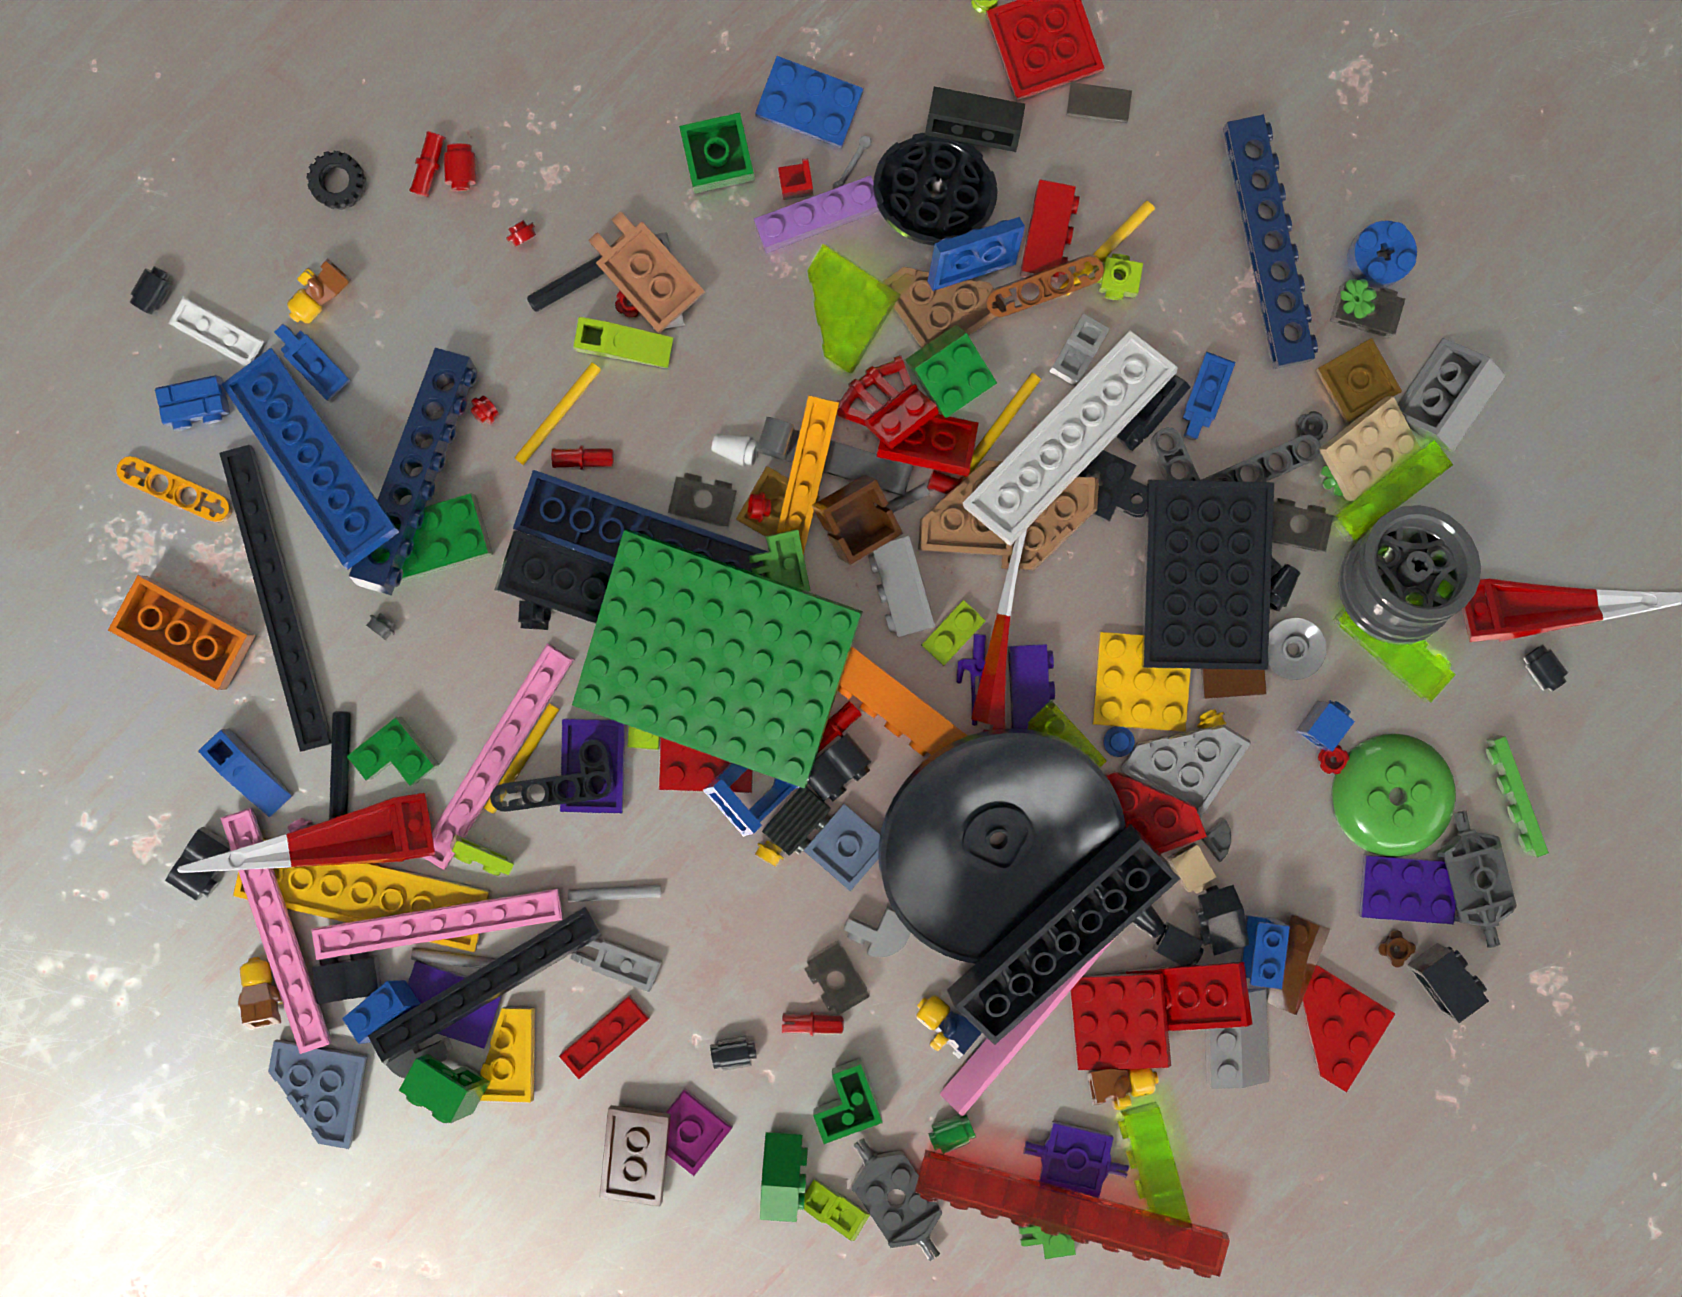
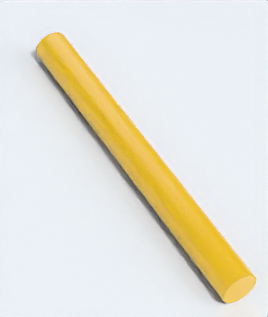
M1146 200L1092 255L1098 257L1103 262L1155 210V207ZM1090 261L1085 262L1083 270L1073 273L1074 284L1080 283L1077 276L1082 274L1089 276L1097 268V265H1091ZM1069 278L1059 287V289H1063L1068 285Z
M593 362L586 368L514 457L523 466L601 371Z
M1034 373L1029 375L974 449L969 474L976 469L1042 379Z
M551 703L548 704L498 785L515 782L560 710L558 707ZM506 789L505 793L500 795L501 801H503L507 794ZM489 798L484 809L494 814L497 809L493 807Z

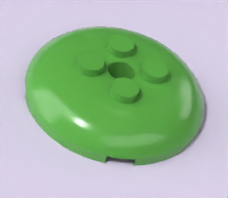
M1385 734L1371 737L1359 743L1348 752L1349 760L1340 774H1335L1331 796H1333L1336 820L1351 841L1373 854L1386 857H1403L1426 849L1444 833L1455 809L1456 789L1448 764L1432 746L1409 735ZM1398 787L1402 792V801L1392 804L1389 794L1392 789Z

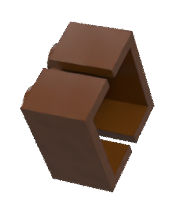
M865 474L812 505L824 530L830 532L827 536L838 558L850 565L903 534L892 510L885 507L888 505V502L877 480Z

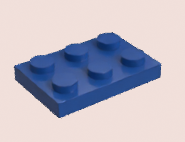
M776 56L755 116L842 149L864 88Z
M1021 218L1001 220L995 225L982 229H973L966 234L953 238H944L935 243L927 281L932 291L1016 265L1025 229Z

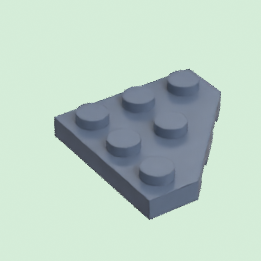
M276 1039L273 1042L268 1069L273 1080L277 1081L287 1095V1100L299 1117H302L318 1144L345 1149L351 1147L367 1055L322 1047L300 1054L296 1043Z

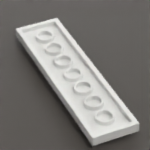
M1130 330L963 502V507L1011 546L1177 373V366Z

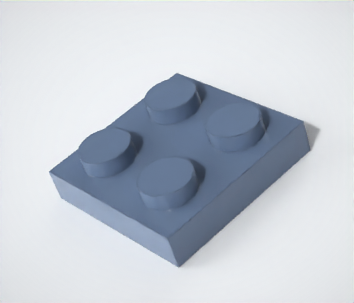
M844 803L807 845L804 852L851 891L878 860L880 834Z

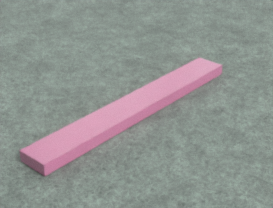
M549 643L546 644L433 828L432 837L435 855L423 858L446 870L455 855L454 852H451L450 848L455 834L463 838L467 836L489 800L492 790L499 784L575 659Z
M253 807L221 818L231 851L264 841ZM273 868L238 870L299 1053L302 1054L331 1044L332 1042L320 1006L317 1004V997Z
M559 888L316 927L312 928L311 931L316 960L559 921L563 920Z
M1110 943L996 1045L988 1038L982 1043L940 1093L959 1114L965 1115Z

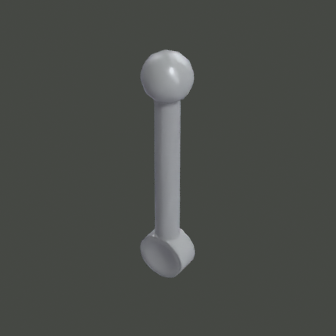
M865 135L860 138L859 148L839 181L834 182L833 189L844 185L863 151L871 146L872 141L869 136Z

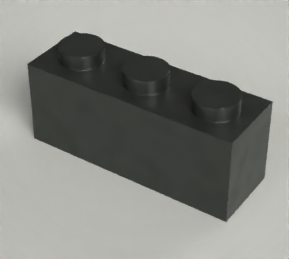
M934 86L925 135L1016 152L1022 128L1025 103Z

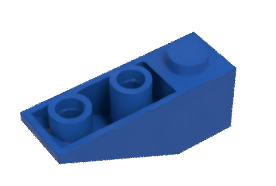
M230 728L221 729L198 750L224 779L268 817H271L292 797L290 792Z

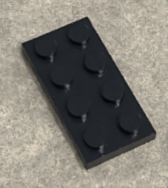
M515 530L513 531L494 590L596 624L614 564Z

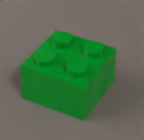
M740 112L679 126L695 194L755 181Z
M957 325L905 359L929 399L937 405L938 411L945 418L997 384L968 334Z

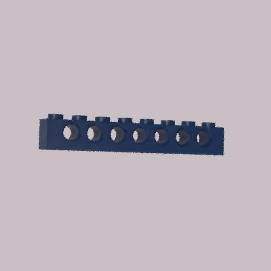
M1264 114L1229 121L1223 127L1273 369L1310 362L1315 359L1314 353L1318 352V344L1315 335H1310L1308 323L1312 321L1309 305H1304L1302 292H1305V283L1302 274H1298L1295 262L1299 261L1296 244H1291L1289 232L1292 231L1291 217L1289 213L1285 214L1283 201H1286V193L1283 183H1278L1276 171H1279V159L1277 153H1272L1270 141L1273 140L1270 122H1265ZM1248 144L1257 146L1260 156L1257 158L1248 156L1245 146ZM1252 175H1262L1266 180V187L1257 188L1254 186ZM1259 205H1268L1272 209V218L1265 219L1261 217L1258 212ZM1266 235H1274L1278 239L1279 247L1277 249H1270L1266 246ZM1273 265L1283 267L1285 270L1284 279L1278 280L1273 277L1271 273ZM1279 295H1286L1290 298L1292 302L1290 310H1283L1279 307L1277 302ZM1286 325L1294 326L1297 329L1298 337L1295 341L1285 337L1284 328Z
M435 348L377 499L394 525L401 524V527L398 530L399 533L352 566L349 577L357 586L392 595L394 588L398 587L403 577L402 566L405 558H409L413 551L414 534L416 529H420L425 516L423 510L427 500H431L434 495V481L437 473L441 472L444 468L446 461L445 451L448 443L451 444L454 441L457 419L459 415H463L467 405L466 395L469 387H473L477 379L476 367L468 356ZM454 383L450 390L442 391L446 384ZM444 411L440 418L432 419L435 412ZM433 439L431 445L424 448L421 447L425 440ZM423 467L418 475L410 476L413 469ZM412 495L411 500L407 504L399 505L403 497ZM383 553H390L388 560L378 563V559Z

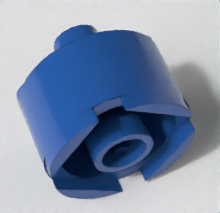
M1393 221L1375 222L1361 231L1352 241L1347 254L1348 267L1357 280L1365 279L1369 287L1385 288L1395 284L1412 270L1416 263L1417 246L1413 235L1404 224ZM1379 250L1386 252L1387 257H1378L1377 252Z

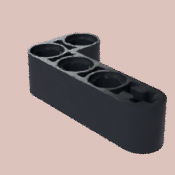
M600 739L589 740L582 744L579 750L581 773L497 785L492 790L490 796L493 807L501 812L595 800L609 796L615 787L609 745ZM593 744L599 746L603 752L602 758L598 762L591 761L587 755L589 747ZM595 776H602L606 780L607 787L603 793L595 792L592 788V780ZM565 780H570L575 784L576 792L572 797L564 796L561 791V785ZM535 784L542 786L545 791V796L540 802L535 801L530 794V790ZM506 789L508 794L521 792L522 798L510 800L507 806L506 801H501L500 795L504 794Z

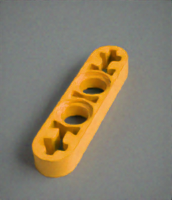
M129 456L121 459L117 464V476L122 482L195 515L219 523L229 519L232 514V503L225 496L147 461ZM136 463L135 468L148 475L145 479L134 475L129 479V472L125 471L127 465L133 466ZM163 474L168 479V487L163 492H157L153 488V480L156 476ZM187 487H192L195 489L197 497L194 503L186 505L181 500V492ZM204 500L215 504L220 500V506L224 508V512L222 514L217 513L214 517V510L201 505Z

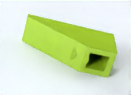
M579 317L573 348L581 353L668 368L674 338L611 322Z

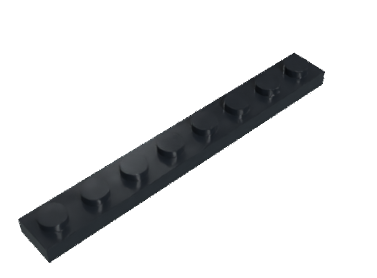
M584 907L368 1035L381 1062L387 1064L599 938L602 934L588 909Z

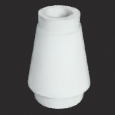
M716 434L711 450L744 467L747 464L753 466L758 456L759 450L757 447L759 442L753 440L751 436Z

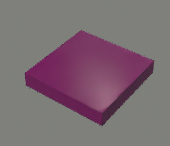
M684 1088L665 1112L671 1114L667 1155L691 1175L695 1176L733 1126Z

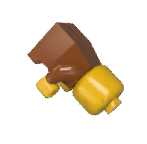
M328 258L320 266L323 269L320 274L316 275L310 268H307L297 278L304 286L309 285L307 289H299L287 302V306L291 311L289 316L297 323L300 320L304 323H311L322 312V305L337 296L351 280Z
M260 957L249 958L248 962L240 967V978L243 988L238 998V1007L241 1011L242 1024L251 1030L281 1024L278 1005L283 1004L278 988L271 985L273 980L270 964L265 960H261Z
M1151 1068L1106 1069L1091 1072L1087 1075L1093 1106L1101 1105L1106 1102L1105 1099L1109 1098L1112 1099L1115 1110H1123L1132 1105L1130 1096L1126 1094L1130 1093L1133 1097L1151 1095L1155 1091V1084L1159 1083L1157 1072H1153Z

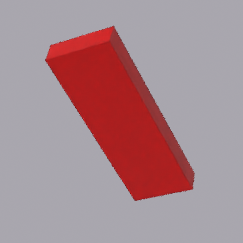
M629 995L563 1051L559 1057L573 1074L580 1079L647 1022L650 1017L633 997Z

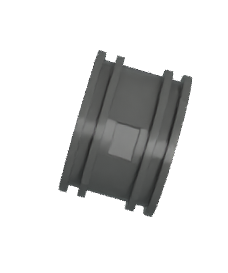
M1421 505L1403 506L1391 510L1382 516L1344 557L1338 578L1340 599L1350 618L1368 635L1382 642L1397 645L1413 644L1425 640L1445 625L1448 619L1464 608L1475 595L1481 574L1479 553L1472 537L1450 515L1435 508ZM1378 555H1381L1385 559L1386 563L1381 561ZM1436 591L1440 593V597L1435 595Z

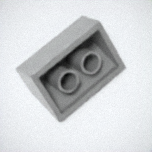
M1443 338L1398 403V406L1410 429L1429 442L1453 452L1497 389L1505 374L1490 357Z
M906 536L888 542L873 551V554L869 555L868 558L872 572H879L882 584L876 586L881 603L887 602L891 614L885 615L890 633L896 632L897 637L935 627L910 537Z
M1265 988L1248 989L1253 1025L1248 1027L1205 1029L1206 1083L1211 1089L1245 1088L1269 1082L1267 993Z

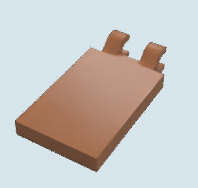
M620 211L611 220L623 233L621 237L610 246L597 232L588 241L602 256L596 262L599 268L660 334L698 300L705 291L643 222L634 227Z

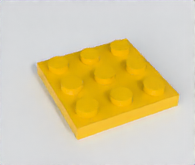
M1099 632L1092 724L1186 732L1191 669L1143 668V635Z

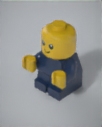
M932 995L929 999L924 997L917 1005L920 1009L916 1014L917 1019L928 1029H936L938 1033L929 1044L936 1051H939L947 1043L955 1049L953 1054L960 1059L982 1034L967 1018L953 1011L950 1012L949 1005L936 995Z

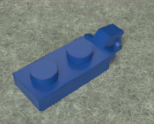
M282 324L274 331L286 344L281 348V351L284 353L283 356L327 401H330L351 381L327 354L301 330L295 335L287 325Z
M1207 351L1205 352L1184 408L1183 419L1189 420L1184 437L1192 440L1198 439L1202 426L1209 428L1211 422L1215 420L1236 362Z

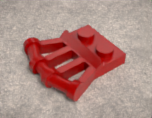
M901 355L893 357L894 361L877 367H869L865 370L866 374L863 377L848 383L849 388L841 400H837L839 402L837 410L839 417L866 426L889 449H893L939 413L937 405L922 393L915 383L911 382ZM898 372L904 389L898 392L883 377ZM874 384L890 400L882 405L866 389ZM856 398H859L873 413L868 414L851 408Z

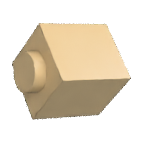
M1194 842L1167 857L1171 866L1181 878L1180 881L1183 887L1189 893L1194 890L1197 894L1206 890L1212 885L1210 881L1216 878L1201 849Z

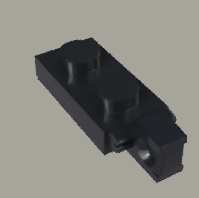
M1174 375L1118 434L1117 438L1119 441L1133 451L1143 442V439L1149 437L1191 386L1182 378Z

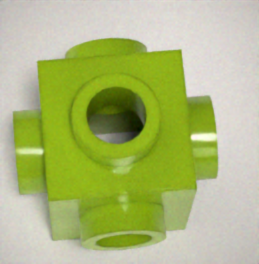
M1112 254L1111 257H1106L1103 261V276L1097 282L1099 283L1098 292L1105 293V298L1111 300H1123L1124 296L1135 298L1139 292L1143 263L1130 261V256L1124 254ZM1114 274L1119 275L1121 277V280H1117L1114 277Z

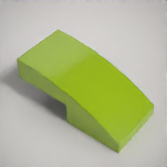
M816 1179L812 1181L805 1193L804 1211L821 1223H827L848 1240H856L870 1216L868 1212Z

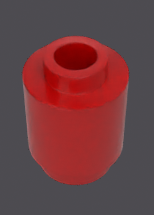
M457 143L447 145V152L444 153L445 184L451 185V190L467 191L470 190V185L476 184L475 153L472 152V145Z

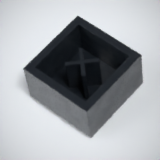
M1437 943L1408 964V967L1442 1013L1457 1023H1461L1489 1002L1484 995V992L1487 991L1485 985L1476 975L1472 976L1465 969L1468 966L1467 961L1458 950L1454 951L1450 946L1446 948Z

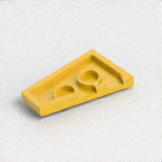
M503 1007L501 1008L490 1041L491 1046L486 1061L483 1063L480 1071L481 1076L490 1081L480 1101L531 1103L534 1101L535 1008Z

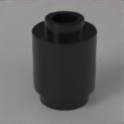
M156 266L152 270L145 268L131 292L133 297L130 303L152 315L155 309L159 310L173 285L168 280L171 275Z
M1543 644L1522 658L1526 663L1524 667L1542 691L1549 688L1553 692L1567 682L1564 678L1568 674L1567 670L1551 649L1547 650Z
M747 1035L717 1040V1044L710 1045L714 1069L721 1068L722 1071L748 1067L752 1066V1059H757L754 1040L748 1041Z

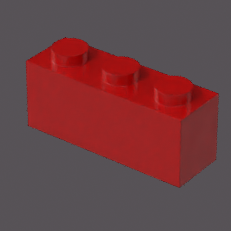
M1039 179L1020 276L1027 277L1068 262V257L1063 256L1065 244H1071L1074 227L1069 226L1070 215H1076L1080 196L1075 195L1076 186ZM1056 272L1051 277V282L1056 283L1059 275H1065V273Z

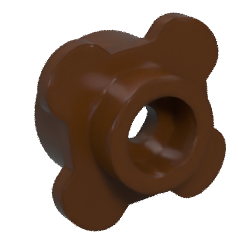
M1398 930L1390 932V938L1378 947L1379 954L1387 956L1394 967H1402L1404 961L1411 954H1414L1416 950L1415 944L1404 939L1402 932ZM1395 946H1399L1398 952H1395Z

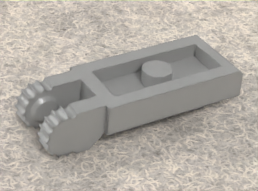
M598 939L585 945L599 950L596 960L581 952H574L571 955L572 960L591 967L592 971L647 992L651 991L661 965V961L605 940L602 942Z

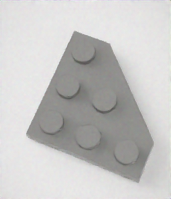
M1224 724L1138 742L1122 765L1121 772L1139 782L1195 805L1201 818L1251 742Z

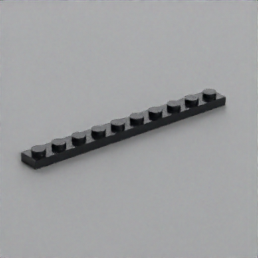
M252 445L220 452V458L299 750L303 752L329 745L332 740Z

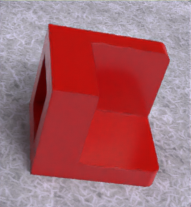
M808 158L802 159V164L778 167L783 200L814 195Z

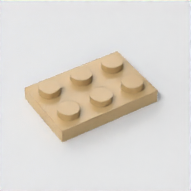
M1386 396L1319 448L1345 499L1354 501L1420 449V446L1394 396Z

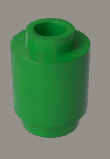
M957 1114L931 1125L933 1131L928 1133L934 1150L941 1149L943 1154L970 1144L969 1140L976 1138L967 1114L961 1117Z

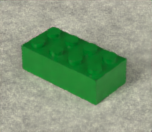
M469 493L424 508V521L421 528L416 529L414 534L413 551L409 558H405L402 566L403 577L401 582L493 555L476 495ZM395 524L398 530L400 529L401 524ZM383 553L379 557L378 563L388 560L390 553Z

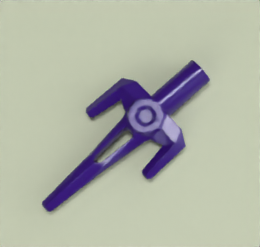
M974 634L973 657L962 658L958 661L956 682L958 684L962 683L964 669L970 671L972 712L977 696L975 695V677L979 676L980 684L986 660V634ZM972 720V725L976 726L978 721Z

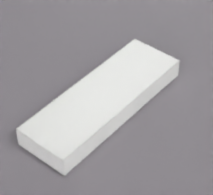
M184 296L168 323L244 366H247L259 357L267 343Z

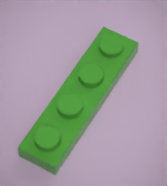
M1497 735L1486 739L1489 746L1486 748V754L1490 763L1497 767L1499 777L1496 778L1497 784L1502 794H1507L1510 806H1507L1508 814L1512 822L1518 824L1521 835H1518V840L1522 850L1525 853L1528 852L1530 856L1537 858L1549 854L1506 736Z

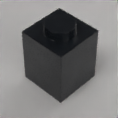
M1166 921V928L1158 936L1152 949L1181 966L1197 965L1204 952V948L1201 947L1203 941Z

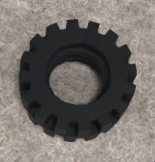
M334 150L333 153L329 151L324 152V155L321 157L318 155L315 158V163L310 164V172L307 173L306 177L311 194L322 205L331 209L343 210L345 209L344 207L348 206L350 208L354 206V202L356 200L359 202L362 198L360 196L361 193L365 192L366 189L364 186L366 177L362 167L345 152L341 153ZM333 168L344 169L349 175L348 186L339 193L329 192L324 185L325 175Z

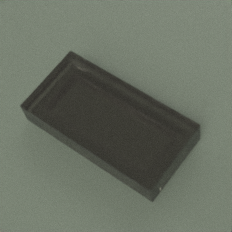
M1071 82L1066 115L1127 123L1132 90Z

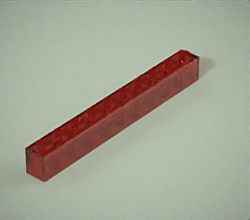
M926 1149L915 1187V1192L919 1193L920 1197L927 1201L938 1202V1199L950 1202V1206L959 1210H968L970 1207L980 1210V1214L988 1218L998 1219L999 1216L1011 1219L1010 1222L1017 1226L1028 1227L1029 1224L1041 1227L1042 1232L1049 1235L1058 1236L1059 1232L1071 1235V1239L1078 1243L1089 1244L1090 1241L1102 1244L1101 1247L1115 1253H1119L1120 1249L1132 1252L1133 1257L1143 1261H1150L1151 1258L1163 1261L1162 1264L1166 1267L1180 1270L1181 1266L1193 1269L1194 1274L1204 1278H1211L1212 1275L1221 1276L1230 1242L1227 1232Z

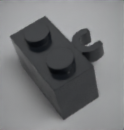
M1214 885L1207 888L1205 894L1198 895L1200 908L1196 909L1195 913L1201 927L1198 930L1203 945H1210L1214 956L1248 946L1249 939L1244 908L1234 885L1221 889Z

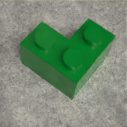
M395 717L347 756L366 781L375 778L393 764L410 786L417 784L440 765L403 717Z
M426 1054L415 1059L398 1091L405 1094L407 1101L418 1107L423 1106L430 1110L436 1120L442 1123H453L474 1113L490 1081L466 1066L453 1070L431 1055Z
M861 1058L833 1068L832 1077L840 1099L816 1107L813 1110V1116L824 1144L883 1123L881 1111Z
M765 1132L760 1220L797 1222L798 1210H804L806 1174H800V1167L807 1166L808 1147H802L803 1135Z

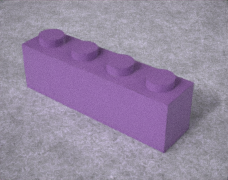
M871 175L754 218L765 253L880 212L874 198Z

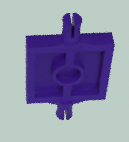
M1052 1121L1049 1137L1044 1145L1026 1141L1023 1154L1041 1157L1042 1167L1038 1179L1039 1184L1100 1198L1102 1185L1108 1174L1126 1178L1129 1170V1165L1111 1162L1110 1151L1114 1138L1113 1135Z

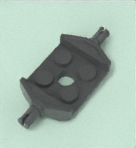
M1460 811L1453 814L1459 831L1457 836L1453 837L1437 854L1438 857H1444L1459 914V916L1454 917L1455 922L1481 926V929H1484L1487 948L1501 945L1496 926H1500L1499 922L1513 913L1517 905L1500 838L1495 835L1478 833L1475 829H1470L1467 811ZM1481 871H1484L1488 877L1487 884L1483 888L1478 886L1476 879Z
M864 1138L860 1139L859 1143L857 1141L853 1147H855L863 1159L864 1165L852 1182L851 1189L857 1194L887 1239L890 1248L917 1244L920 1245L929 1261L933 1260L934 1256L938 1257L940 1252L931 1241L930 1233L940 1219L942 1210L903 1151H892L877 1155L876 1152L873 1154ZM894 1189H899L905 1194L903 1203L899 1205L891 1204L887 1198L889 1192Z

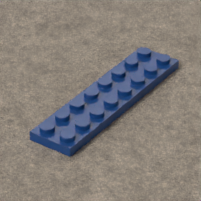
M272 348L221 384L341 564L347 570L399 533L394 523Z

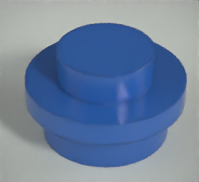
M1115 726L1106 732L1103 744L1105 750L1110 755L1124 757L1132 751L1135 740L1129 729Z

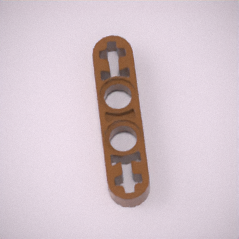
M1084 255L997 287L987 297V308L994 316L1005 317L1090 286L1102 278L1104 273L1103 264L1094 255ZM1090 261L1091 265H1098V269L1094 271V277L1089 278L1087 274L1079 275L1077 277L1080 283L1074 284L1073 274L1069 267L1075 266V271L1078 272L1085 268L1084 263ZM1056 272H1064L1069 277L1068 285L1063 289H1056L1051 284V277ZM1026 283H1034L1039 288V295L1033 300H1027L1021 294V289ZM1016 288L1020 305L1015 306V300H1011L1006 303V309L1000 310L999 306L993 307L992 303L996 301L997 294L1007 298L1012 296L1010 289Z

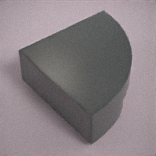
M1222 819L1206 832L1207 837L1201 839L1218 862H1221L1226 857L1231 844V829L1225 819Z

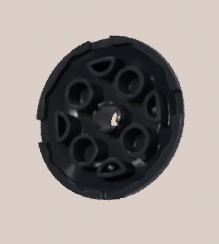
M925 133L914 134L908 140L899 144L898 142L893 144L881 157L873 181L875 202L886 222L905 238L930 246H934L935 243L944 238H953L966 234L973 229L984 228L993 214L997 201L998 190L995 174L993 171H990L983 160V155L974 146L965 142L928 136ZM930 191L936 192L939 195H935V197H932Z

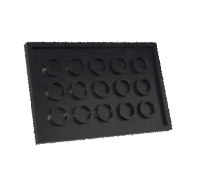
M1148 480L1142 638L1143 668L1268 670L1274 482Z

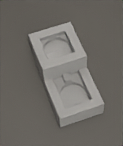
M1083 313L1050 372L1077 386L1110 328Z

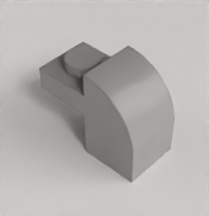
M888 906L877 928L851 916L848 917L844 925V930L849 932L847 935L849 939L863 945L866 940L871 942L867 949V955L873 957H887L895 954L904 947L911 934L899 920L893 908Z

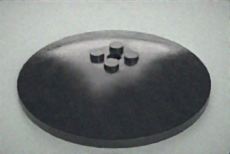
M1018 728L996 729L969 735L950 743L924 760L909 775L894 796L886 812L879 839L878 860L883 888L899 920L919 941L944 956L976 964L1126 829L1123 809L1112 784L1099 766L1079 748L1061 738L1048 733ZM997 832L1005 834V838L1001 843H990V838L993 834Z

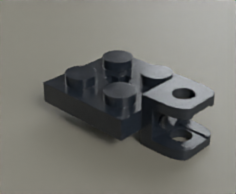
M1102 450L1077 476H1093L1096 472L1101 474L1100 479L1104 481L1102 486L1098 485L1097 511L1093 515L1110 522L1117 509L1132 517H1144L1147 512V486L1131 479L1136 465L1105 450ZM1135 496H1140L1143 499L1137 505L1131 502Z

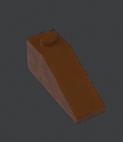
M1292 914L1288 923L1290 929L1282 989L1270 988L1267 1003L1297 1015L1330 928Z

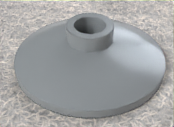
M1289 618L1280 621L1269 631L1268 665L1276 674L1286 679L1299 680L1313 675L1322 666L1326 656V641L1324 635L1315 624L1302 618ZM1291 643H1295L1298 646V652L1294 655L1288 652V646Z

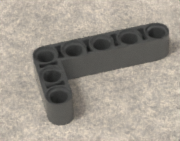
M766 417L757 448L762 454L793 463L800 431L795 430L794 425L791 423ZM830 440L823 472L850 481H854L865 474L876 479L881 490L905 496L914 466L878 458L875 453Z
M1169 427L1162 428L1153 435L1150 442L1151 450L1165 480L1214 481V479L1218 478L1223 481H1243L1240 472L1244 466H1248L1253 469L1255 474L1252 482H1267L1314 461L1320 455L1319 448H1321L1320 442L1316 437L1302 435L1200 480L1183 439L1177 430ZM1163 434L1169 435L1173 439V448L1169 451L1163 450L1159 446L1158 440ZM1300 442H1306L1310 445L1311 454L1308 458L1299 455L1297 448ZM1272 454H1277L1282 458L1283 466L1280 470H1274L1269 465V458ZM1173 463H1181L1185 467L1186 474L1183 479H1176L1171 474Z

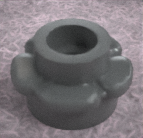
M1316 411L1303 414L1297 422L1299 426L1298 434L1300 436L1312 435L1318 441L1323 438V434L1328 430L1327 421L1322 417V414ZM1310 424L1315 425V428L1313 430L1310 429Z
M381 613L377 617L372 614L370 615L371 620L366 626L380 637L387 640L391 633L395 634L391 629L395 624Z

